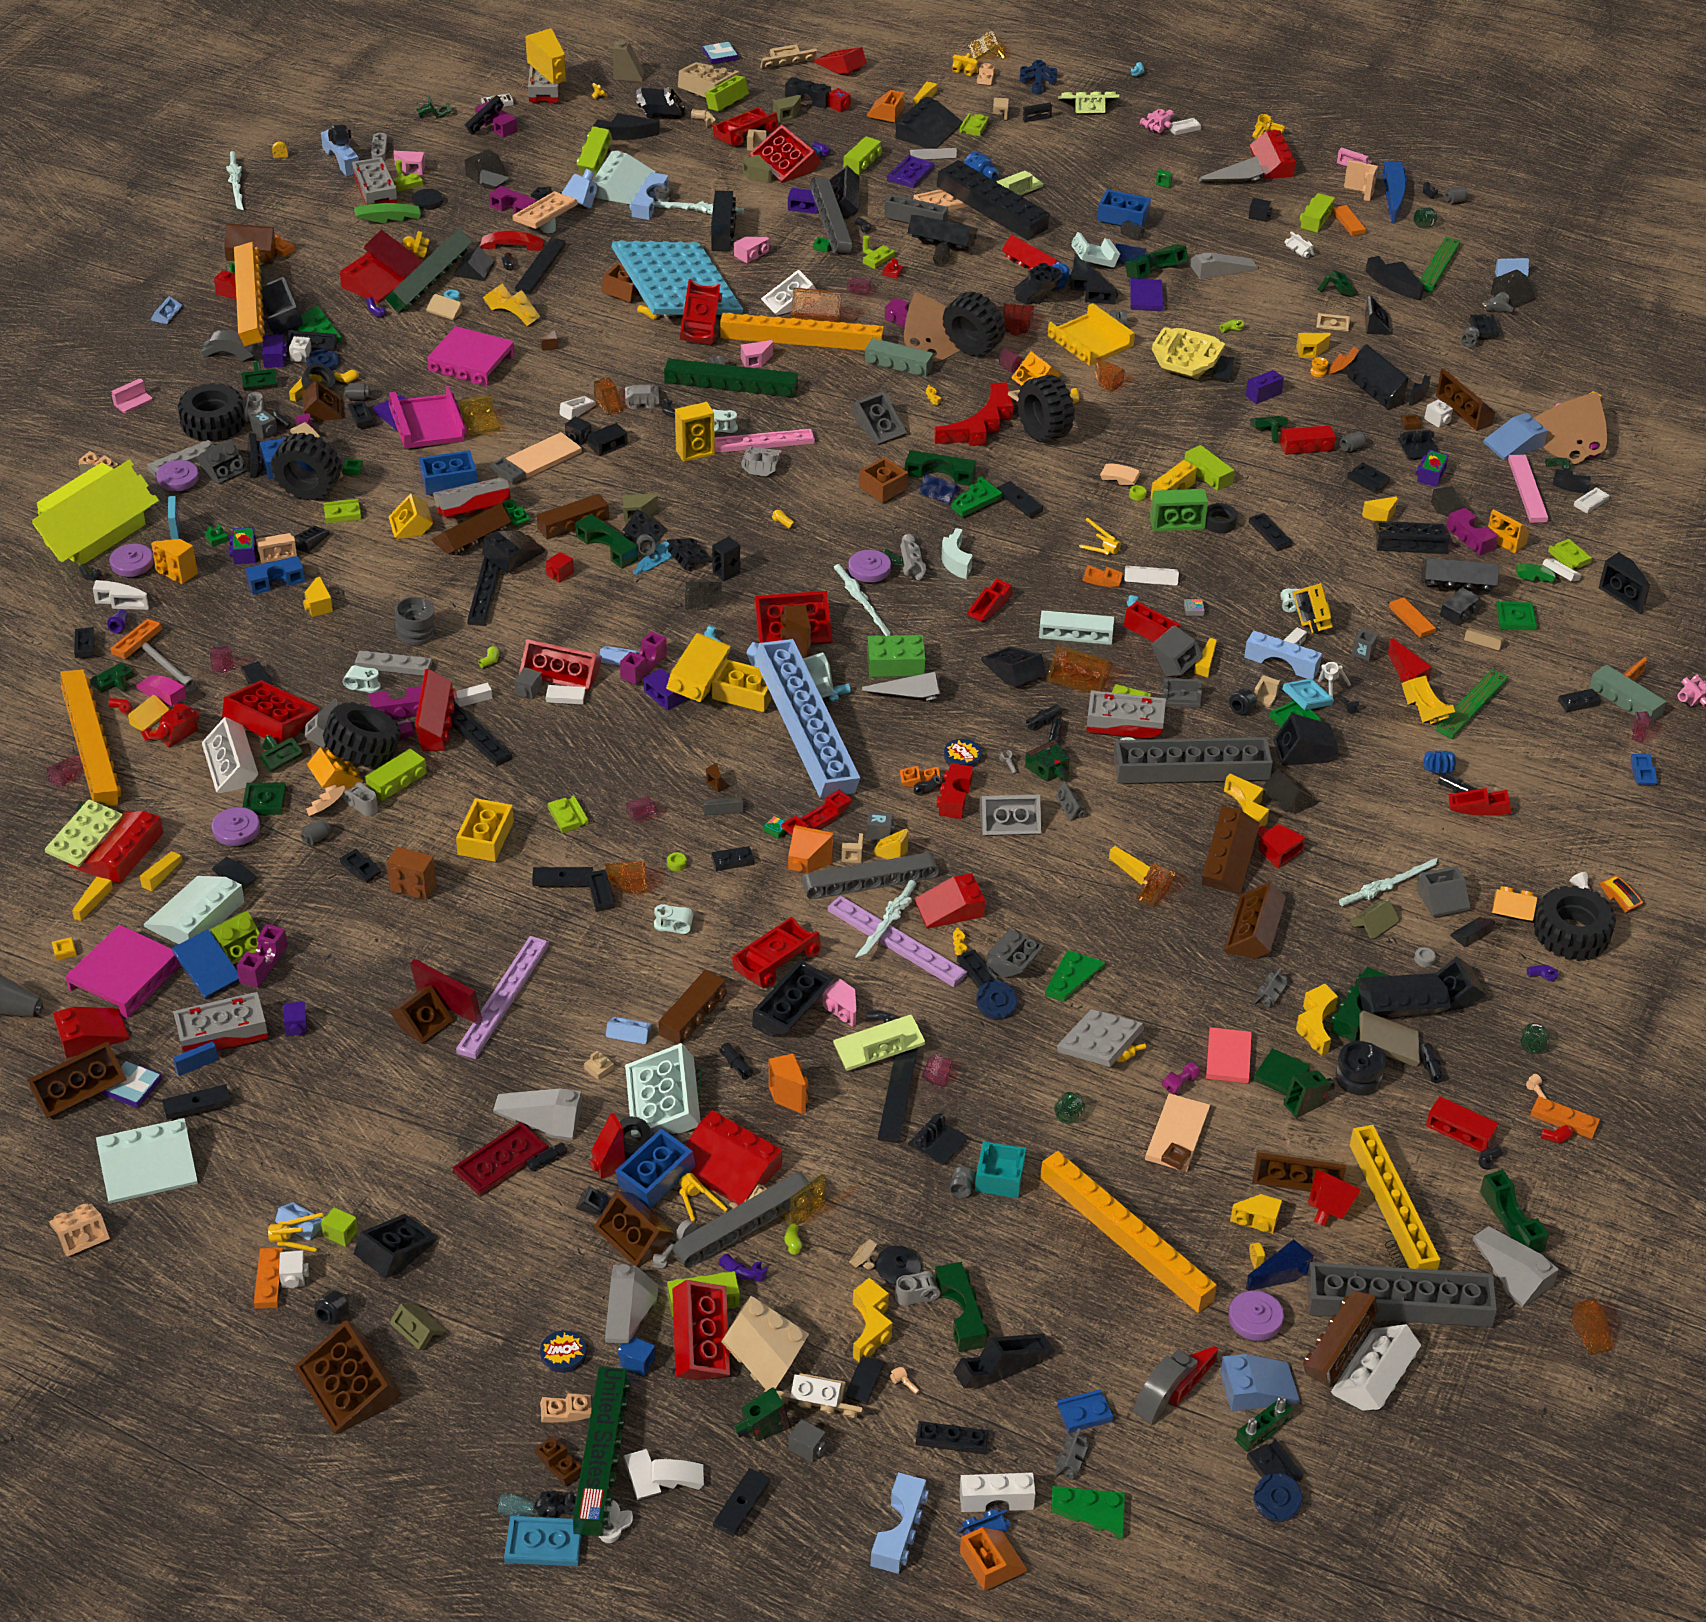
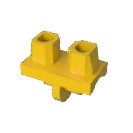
M967 53L966 56L954 54L952 57L953 72L958 73L962 69L967 76L978 73V61L972 58L971 53Z
M420 231L417 232L416 239L410 236L405 237L402 245L408 250H412V253L416 256L424 258L429 239L421 237L422 232Z

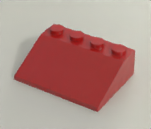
M783 125L779 126L749 153L751 157L760 155L766 161V164L771 167L773 176L782 183L811 173L822 163L812 148Z
M369 252L340 271L341 288L365 298L373 297L376 303L384 300L404 280Z
M827 591L755 596L754 611L759 643L783 640L780 635V628H783L780 620V614H783V606L804 604L806 605L811 626V644L832 643Z
M260 680L225 696L223 699L222 717L229 718L243 725L244 729L252 731L260 737L265 738L266 735H272L276 742L280 744L291 737L294 739L306 726V723L319 712L320 707Z
M146 811L122 813V819L82 865L77 867L69 863V867L121 884L163 835L161 817Z
M714 1110L698 1124L685 1145L693 1151L696 1165L689 1173H693L702 1185L731 1202L737 1203L738 1206L751 1196L758 1184L764 1186L782 1167V1149Z

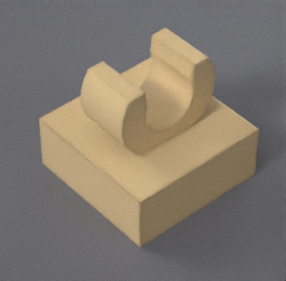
M596 1051L584 1063V1069L597 1080H600L614 1070V1063L602 1053Z
M869 1239L858 1248L849 1262L855 1268L863 1264L867 1270L872 1269L875 1265L870 1261V1258L874 1262L877 1261L879 1254L873 1251L877 1244Z

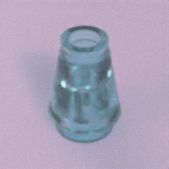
M509 1492L507 1494L501 1493L497 1513H501L503 1516H531L534 1502Z

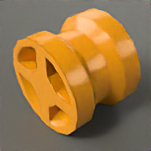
M1322 357L1314 358L1310 373L1315 377L1326 376L1327 359Z

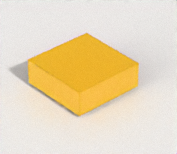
M72 937L52 942L56 961L77 956Z

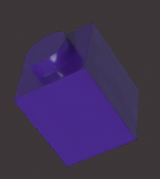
M305 1001L283 1003L286 1036L307 1034Z

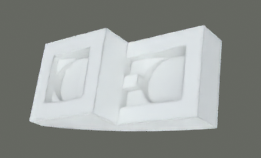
M647 1449L624 1455L623 1458L629 1479L632 1481L636 1499L641 1500L659 1495L661 1493L659 1485L652 1483V1462Z
M673 1459L653 1460L652 1483L672 1489L677 1484L699 1490L704 1485L703 1464Z

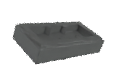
M504 457L490 464L491 470L512 484L526 477L525 471Z

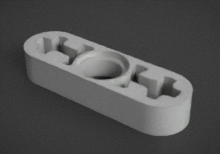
M376 133L373 135L372 159L382 157L384 161L386 159L387 135L385 133Z

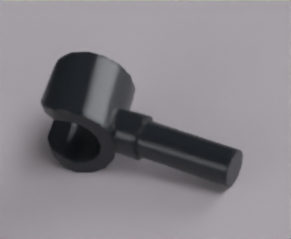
M1341 695L1338 697L1346 705L1348 713L1359 712L1357 706L1360 705L1358 701L1350 702Z

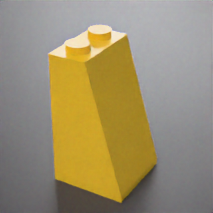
M550 28L527 35V63L553 85L566 81L565 54L553 30Z
M696 633L671 671L666 689L701 702L712 690V681L724 661L728 658L731 646Z

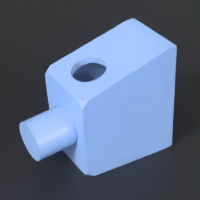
M586 169L583 177L574 174L562 194L577 199L579 204L591 209L598 188L597 184L591 182L594 172Z

